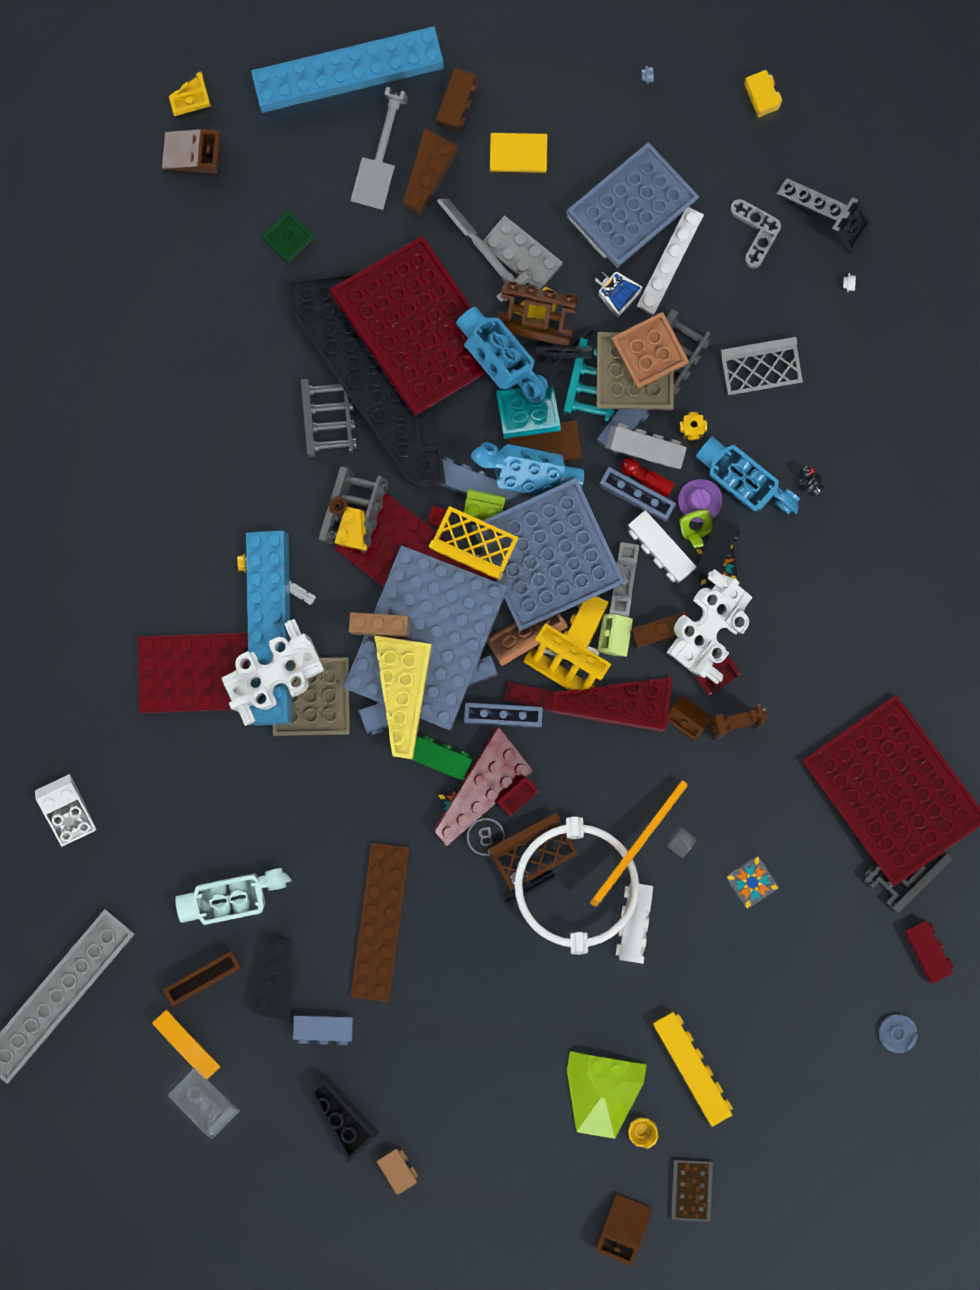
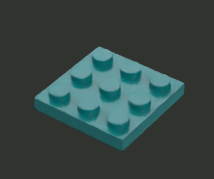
M553 386L546 390L543 400L539 403H534L527 399L520 387L496 391L504 439L561 431Z

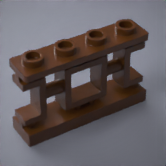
M514 281L505 282L501 289V298L510 300L508 313L500 311L497 318L503 322L513 335L569 347L574 327L565 325L567 312L575 314L579 298L569 293L559 294L551 289L541 290L532 285L523 286ZM516 295L526 297L524 305L515 304ZM553 303L563 305L561 314L552 312ZM530 304L547 308L545 321L528 317ZM513 311L523 313L522 321L512 319ZM550 319L560 321L559 329L549 328Z
M761 704L756 705L749 712L728 716L726 719H724L723 714L714 716L710 721L714 740L723 738L728 732L751 727L753 724L755 729H758L766 723L765 720L768 719L765 707L762 708Z

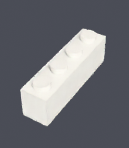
M646 510L628 525V534L634 540L638 539L642 543L640 547L646 554L651 553L655 558L653 560L660 569L663 567L668 572L666 576L671 582L674 583L676 581L679 584L696 569L694 563Z

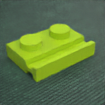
M468 489L464 513L484 521L504 511L506 496Z

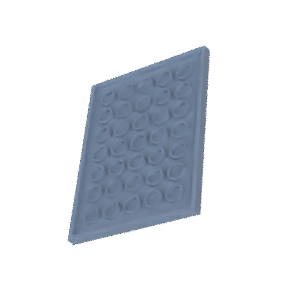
M401 546L373 614L409 616L411 618L410 638H388L432 645L420 719L451 731L508 587ZM365 635L343 688L385 705L374 636Z

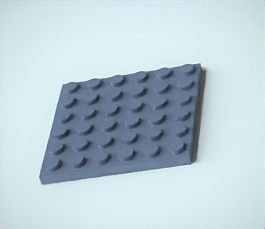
M577 478L484 520V522L519 537L503 571L501 581L497 580V583L508 587L504 598L520 631L625 583ZM476 524L472 526L473 531L478 530ZM491 529L482 532L485 541L496 538ZM480 533L475 534L479 544L482 543ZM508 537L499 539L502 549L510 547L513 539ZM497 541L486 544L490 554L500 550ZM483 545V546H481V548H482V550H483V552H484V554H485V556H486V555H487V552H486V549H485V547H484V545ZM502 554L491 557L493 564L500 567L504 560Z

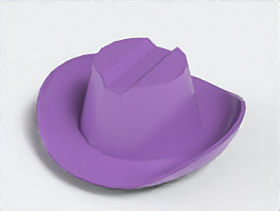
M704 479L693 480L685 484L681 489L678 498L679 507L684 515L707 509L713 519L721 509L722 494L717 485L711 481ZM695 517L691 519L694 522H703V520L700 517Z

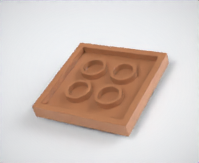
M663 312L611 338L637 389L689 364Z

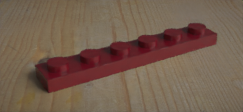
M509 682L505 701L529 707H543V710L551 711L555 692ZM597 721V722H601V723H606V724H610V725H615V726H617V724L608 723V722H602V721Z

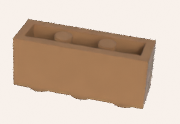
M350 613L349 632L352 635L410 638L411 618L409 616Z

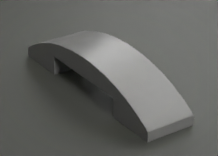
M620 542L617 566L625 583L613 588L610 614L629 617L639 545Z

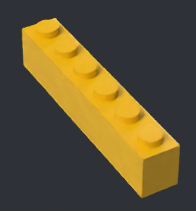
M671 1012L652 1023L710 1125L713 1127L732 1116L730 1111L733 1108L728 1099L723 1100L721 1093H723L722 1088L718 1082L714 1083L711 1079L713 1073L708 1065H703L701 1059L704 1057L699 1048L694 1049L691 1044L694 1040L689 1031L685 1032L681 1025L684 1022L680 1015H675L674 1012Z

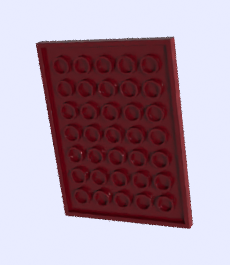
M423 236L330 289V294L414 416L487 373L464 346L467 336L456 324L457 320L466 311L471 309L472 306Z
M897 695L802 761L893 887L980 827V806Z

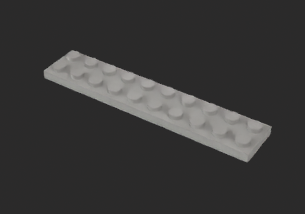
M105 909L0 1032V1078L6 1084H9L135 935L108 910Z

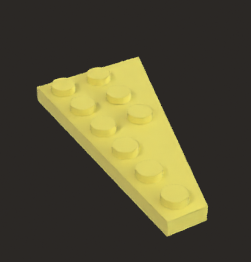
M374 635L392 755L413 760L432 645Z

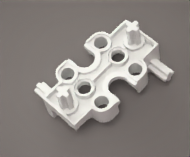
M713 569L712 572H709L708 579L715 586L713 589H701L693 600L702 608V618L699 621L693 622L687 616L682 615L674 626V632L678 637L667 653L693 674L703 678L707 676L714 683L718 684L719 681L723 680L722 677L724 675L712 666L713 662H722L729 652L717 641V632L721 628H727L733 634H743L749 625V618L744 613V610L752 596L738 586L740 582L735 578L721 575ZM709 595H711V600L708 603L707 598ZM720 604L725 606V611L722 614L717 613V607ZM738 617V623L735 625V619ZM688 626V627H689V630H688V632L685 634V632H684V631H685V628ZM698 635L702 636V643L700 645H696L694 642L695 637ZM716 648V653L712 656V651Z
M295 619L285 623L291 641L283 637H277L269 641L270 649L273 652V660L270 664L262 665L259 663L254 652H246L236 659L235 665L237 670L222 678L231 698V702H229L230 707L240 713L245 726L255 722L250 706L254 705L261 710H267L277 705L276 698L273 695V689L277 684H286L289 692L294 697L307 690L309 686L308 678L325 671L311 638L306 634H301ZM285 643V650L279 653L278 646ZM246 660L251 661V666L248 669L243 667ZM288 661L295 662L296 666L293 671H287L285 666ZM255 677L261 680V684L257 688L251 686V681ZM296 678L301 679L299 687H294L293 685ZM266 695L265 703L260 704L259 697Z

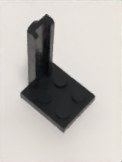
M788 178L777 192L780 198L835 222L832 230L843 248L849 252H852L871 223L860 201L853 197L848 205Z

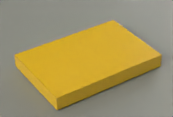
M491 133L490 172L546 173L547 134Z

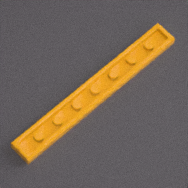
M681 781L591 900L590 903L593 906H597L675 804L687 788L688 784Z

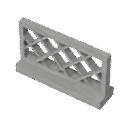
M796 337L719 351L727 395L803 382ZM793 349L794 358L789 363L781 356L785 350ZM768 353L777 357L772 366L762 361ZM751 356L758 360L753 370L744 364L746 359ZM779 359L788 365L783 374L774 369ZM735 360L740 365L733 373L727 369L726 361ZM760 363L769 368L764 377L755 372ZM741 366L751 372L745 381L736 375ZM791 367L797 372L798 379L789 380L784 375ZM771 370L780 376L778 381L773 384L766 380ZM752 374L761 379V382L756 387H752L747 383ZM735 377L743 384L739 390L731 391L730 382Z

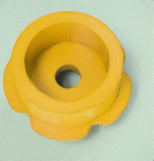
M243 554V556H237L238 571H244L245 573L247 558Z

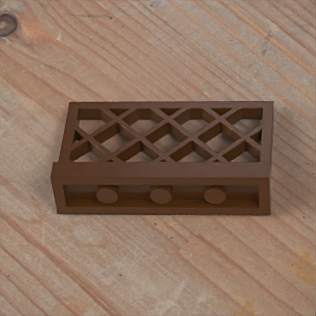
M557 812L488 849L489 856L495 862L510 891L515 889V884L512 885L509 880L510 871L516 872V869L511 868L514 858L521 859L520 856L515 855L517 847L524 846L528 848L529 845L525 844L528 841L531 844L534 838L539 837L556 826H562ZM567 833L561 834L559 840L554 838L548 839L558 843L556 853L545 850L547 841L544 842L543 849H536L541 852L539 862L528 860V862L538 865L536 873L530 874L524 871V875L528 877L523 879V884L578 854L571 840L567 838ZM560 845H567L572 853L567 856L558 854ZM544 853L555 856L552 864L541 863ZM503 855L512 857L509 867L501 865L498 858Z

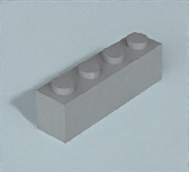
M618 423V426H611L605 448L674 469H681L687 447L681 446L682 442L673 439L670 442L664 441V437L653 434V437L646 435L647 431L636 429L634 432L628 430L629 426Z

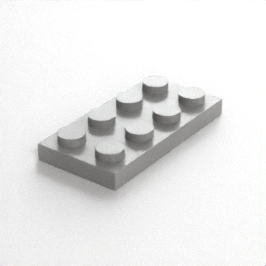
M505 215L483 240L495 257L517 276L524 271H529L533 278L527 284L536 286L537 289H542L563 264L562 261Z

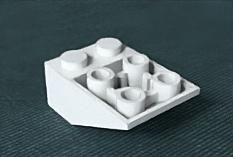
M70 774L35 790L36 801L61 847L96 831L91 816Z

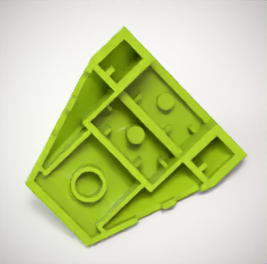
M570 1051L567 1075L576 1132L615 1139L644 1084L647 1064Z

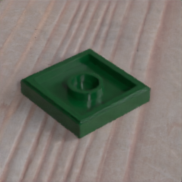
M289 210L261 236L288 264L315 238Z

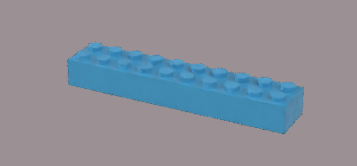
M433 26L251 70L261 112L263 113L444 69L435 27Z
M285 531L246 533L248 652H254L259 663L262 665H268L273 660V652L269 646L270 640L283 637L291 641L285 627V623L290 620L289 534ZM285 643L278 646L279 653L285 650ZM248 660V668H249V667L251 666V661H250V660ZM291 661L286 663L287 671H291ZM258 677L253 678L251 681L253 688H257L261 684V680ZM280 683L274 687L273 695L277 701V705L261 710L254 705L250 706L255 719L252 725L292 724V695L286 684ZM266 695L259 697V703L263 704L266 701Z

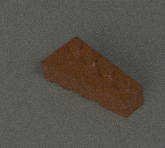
M426 128L424 129L403 201L404 208L420 217L458 154V146Z

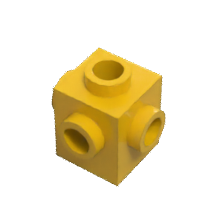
M689 412L683 417V421H680V433L683 432V438H688V440H699L703 437L704 432L707 431V420H703V415H698V412ZM690 423H697V427H691Z

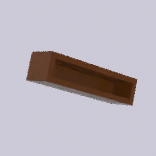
M230 951L163 989L172 1007L243 967L234 951Z

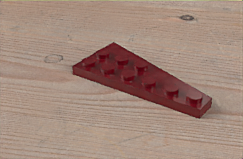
M673 676L658 680L649 679V681L643 682L634 681L607 685L606 687H590V689L555 692L551 713L665 732Z

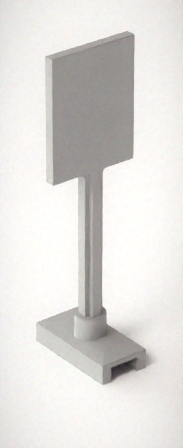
M386 87L385 96L389 100V109L376 158L371 160L362 157L351 197V202L384 210L395 169L394 165L383 163L396 110L399 109L400 103L406 104L408 98L405 91H401L399 96L397 92L393 94L390 87Z
M439 199L437 201L466 236L471 237L476 247L503 278L504 283L514 281L524 286L533 278L529 271H524L515 278L477 236L478 233L449 199ZM500 292V293L496 296L501 302H503V301L507 302V301L509 300V299L501 298V293H502V292Z

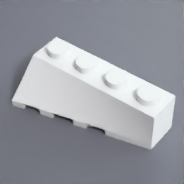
M629 883V886H625L624 898H627V904L622 906L621 917L630 900L631 883ZM639 884V894L635 910L618 934V936L622 937L621 944H617L616 956H619V960L644 963L643 952L646 947V932L649 924L648 915L651 908L653 886Z

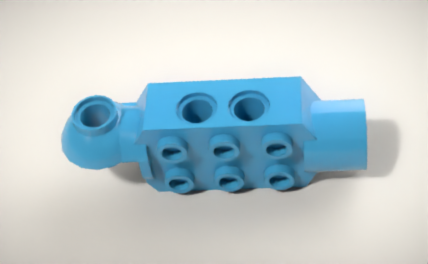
M476 306L466 311L457 320L456 324L467 336L464 346L500 389H508L518 384L527 399L534 403L541 402L546 394L548 383L543 376L536 375L532 371L535 362L499 318H486Z
M712 436L696 455L697 459L711 469L710 477L753 512L762 510L773 497L776 499L775 505L786 514L790 512L795 515L798 514V501L800 498L789 489L783 491L779 488V480L735 445L725 447Z
M488 442L482 443L480 447L471 453L472 460L479 466L495 468L497 484L501 489L538 496L574 478H577L581 488L583 486L584 470L565 466L563 456L560 454L510 444L505 445L498 451L496 445Z

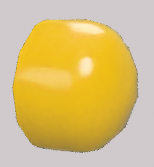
M637 1118L631 1122L628 1129L629 1139L635 1146L648 1149L657 1142L658 1128L648 1118Z

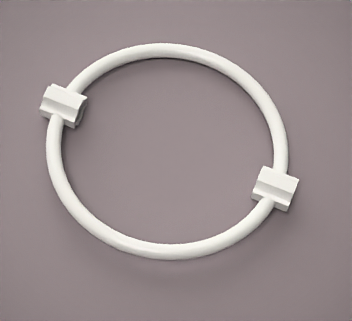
M581 817L566 818V825L543 833L525 850L516 870L515 895L523 917L538 934L556 944L571 947V954L578 955L588 954V946L610 939L626 925L637 904L639 879L632 859L627 866L631 877L630 900L623 916L608 931L588 939L587 933L576 932L571 933L570 939H567L544 929L528 910L522 887L523 875L528 860L542 843L563 833H567V838L569 839L583 838L584 832L603 838L614 846L623 858L628 853L620 841L606 831L593 826L583 825V818Z

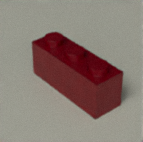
M922 921L903 931L930 984L953 974V964L949 958H945L943 951H945L944 946L940 940H936L934 936L936 931L931 923Z

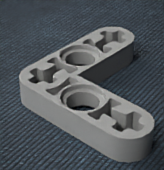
M737 199L731 205V214L759 230L745 257V263L749 268H757L761 265L777 237L781 223L777 218L744 200ZM739 205H742V210H744L745 212H747V210L750 209L747 218L744 217L745 212L739 211V213H737L736 208L734 206L738 207ZM751 214H759L761 220L756 223L751 221ZM764 218H766L767 220H766L765 223H767V224H769V225H771L772 223H775V224H776V225H775V228H776L777 230H775V229H773L772 231L768 230V229H769V226L766 225L765 223H764V226H763V227L760 226V225L763 223ZM761 238L766 239L768 246L761 248L758 245V240ZM756 250L759 251L757 256L758 262L751 263L749 256L753 257Z

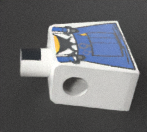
M601 272L595 279L602 286L598 293L599 297L617 318L620 317L642 291V287L618 272H615L611 278Z

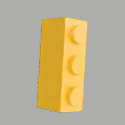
M595 596L578 604L577 608L580 609L577 614L574 613L569 622L572 626L569 631L565 630L564 635L587 649L607 609L608 601Z

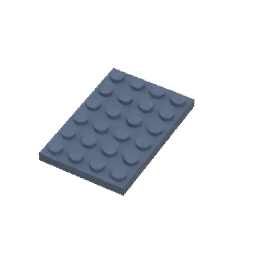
M648 142L571 206L566 213L618 268L695 203L699 196Z

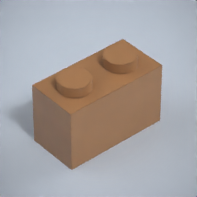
M398 1148L377 1160L378 1165L397 1195L418 1182L416 1178L419 1177L414 1167L410 1168L406 1161L409 1159L403 1150L399 1151Z

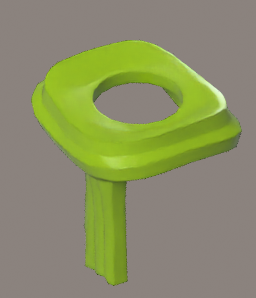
M707 509L695 511L684 515L679 520L683 537L690 540L694 548L703 547V540L701 538L710 535L713 528L710 512ZM695 517H700L703 520V525L698 530H692L689 527L691 519Z

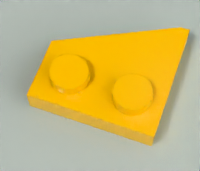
M350 507L345 508L334 541L335 544L364 551L367 550V545L364 544L363 535L366 534L364 511Z

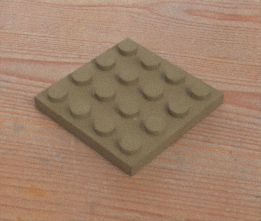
M598 332L597 409L673 410L674 371L637 389L611 339L620 332Z
M320 658L325 671L308 678L309 686L307 690L297 696H292V724L273 725V736L350 735V691L343 688L349 675V658ZM291 661V671H293L296 665L294 661ZM296 678L294 680V687L300 686L301 679Z

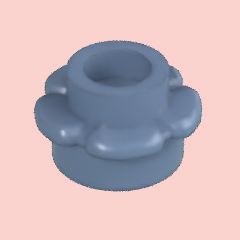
M646 66L642 70V81H646V84L654 82L653 67Z

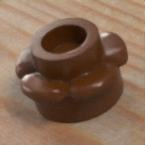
M336 496L328 503L329 511L334 515H342L347 507V502L342 497Z

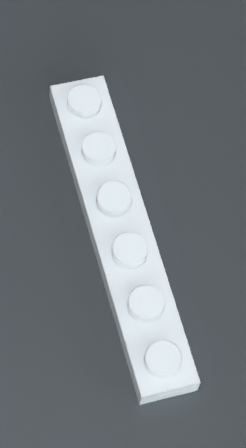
M689 207L684 211L637 305L638 309L654 316L704 214Z

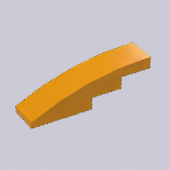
M168 1010L163 1012L152 1023L205 1080L221 1067Z

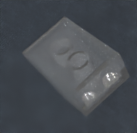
M194 1068L168 1095L191 1121L211 1139H214L240 1112L197 1068Z

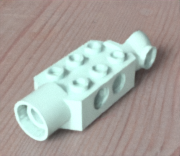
M282 868L265 871V876L258 877L256 873L198 885L195 892L176 896L179 920L183 923L199 919L206 925L262 913L266 904L263 888L268 887V891L285 888L286 883L292 880L282 871Z

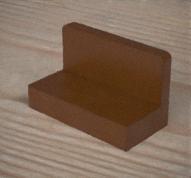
M680 696L668 713L667 721L696 741L712 717L685 697Z

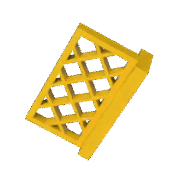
M449 506L429 548L501 581L503 571L519 537ZM453 512L459 515L461 522L451 526L448 519ZM471 521L475 522L478 530L468 533L465 524ZM462 525L466 535L455 538L452 529ZM488 529L493 530L496 538L485 541L482 532ZM450 530L453 540L447 542L439 540L442 532ZM480 533L483 542L472 546L469 536ZM505 537L513 539L510 547L502 549L499 539ZM467 538L470 547L464 550L459 549L456 541ZM497 541L500 550L490 554L486 544ZM484 545L487 555L479 558L475 555L474 549ZM501 553L504 560L499 567L493 564L491 557Z

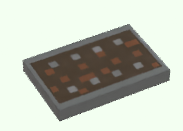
M673 1161L671 1220L711 1221L713 1162Z

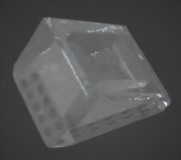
M681 828L668 847L684 858L697 839Z

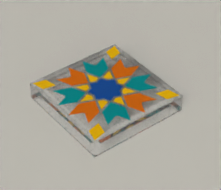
M756 856L726 876V879L746 909L779 889L759 856Z

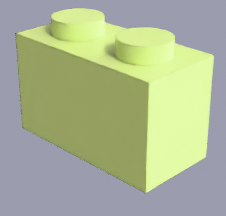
M603 614L597 652L627 657L633 619L617 614Z

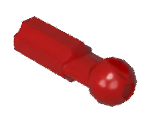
M626 458L621 464V471L624 475L635 477L642 484L666 498L675 485L656 472L642 467L634 458Z

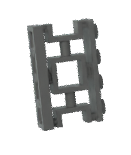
M943 852L939 855L941 858L924 875L921 873L926 869L925 866L916 871L907 881H902L901 883L905 887H908L911 883L914 885L896 903L894 900L899 895L892 889L893 886L889 880L885 882L880 876L874 881L872 880L881 870L878 866L875 869L873 867L869 868L864 874L866 878L863 881L871 888L880 883L892 895L885 903L895 913H899L953 858L948 853Z

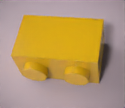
M767 70L745 78L744 85L758 117L779 110L782 98L780 93L775 91L773 87L775 85L774 79L771 74L768 75Z

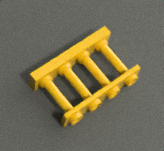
M546 623L535 639L540 642L537 650L532 648L523 661L567 690H583L595 687L592 685L597 678L601 681L611 666V663ZM547 647L557 653L553 660L543 654ZM563 657L573 663L570 670L560 665ZM579 668L589 673L586 681L576 675Z

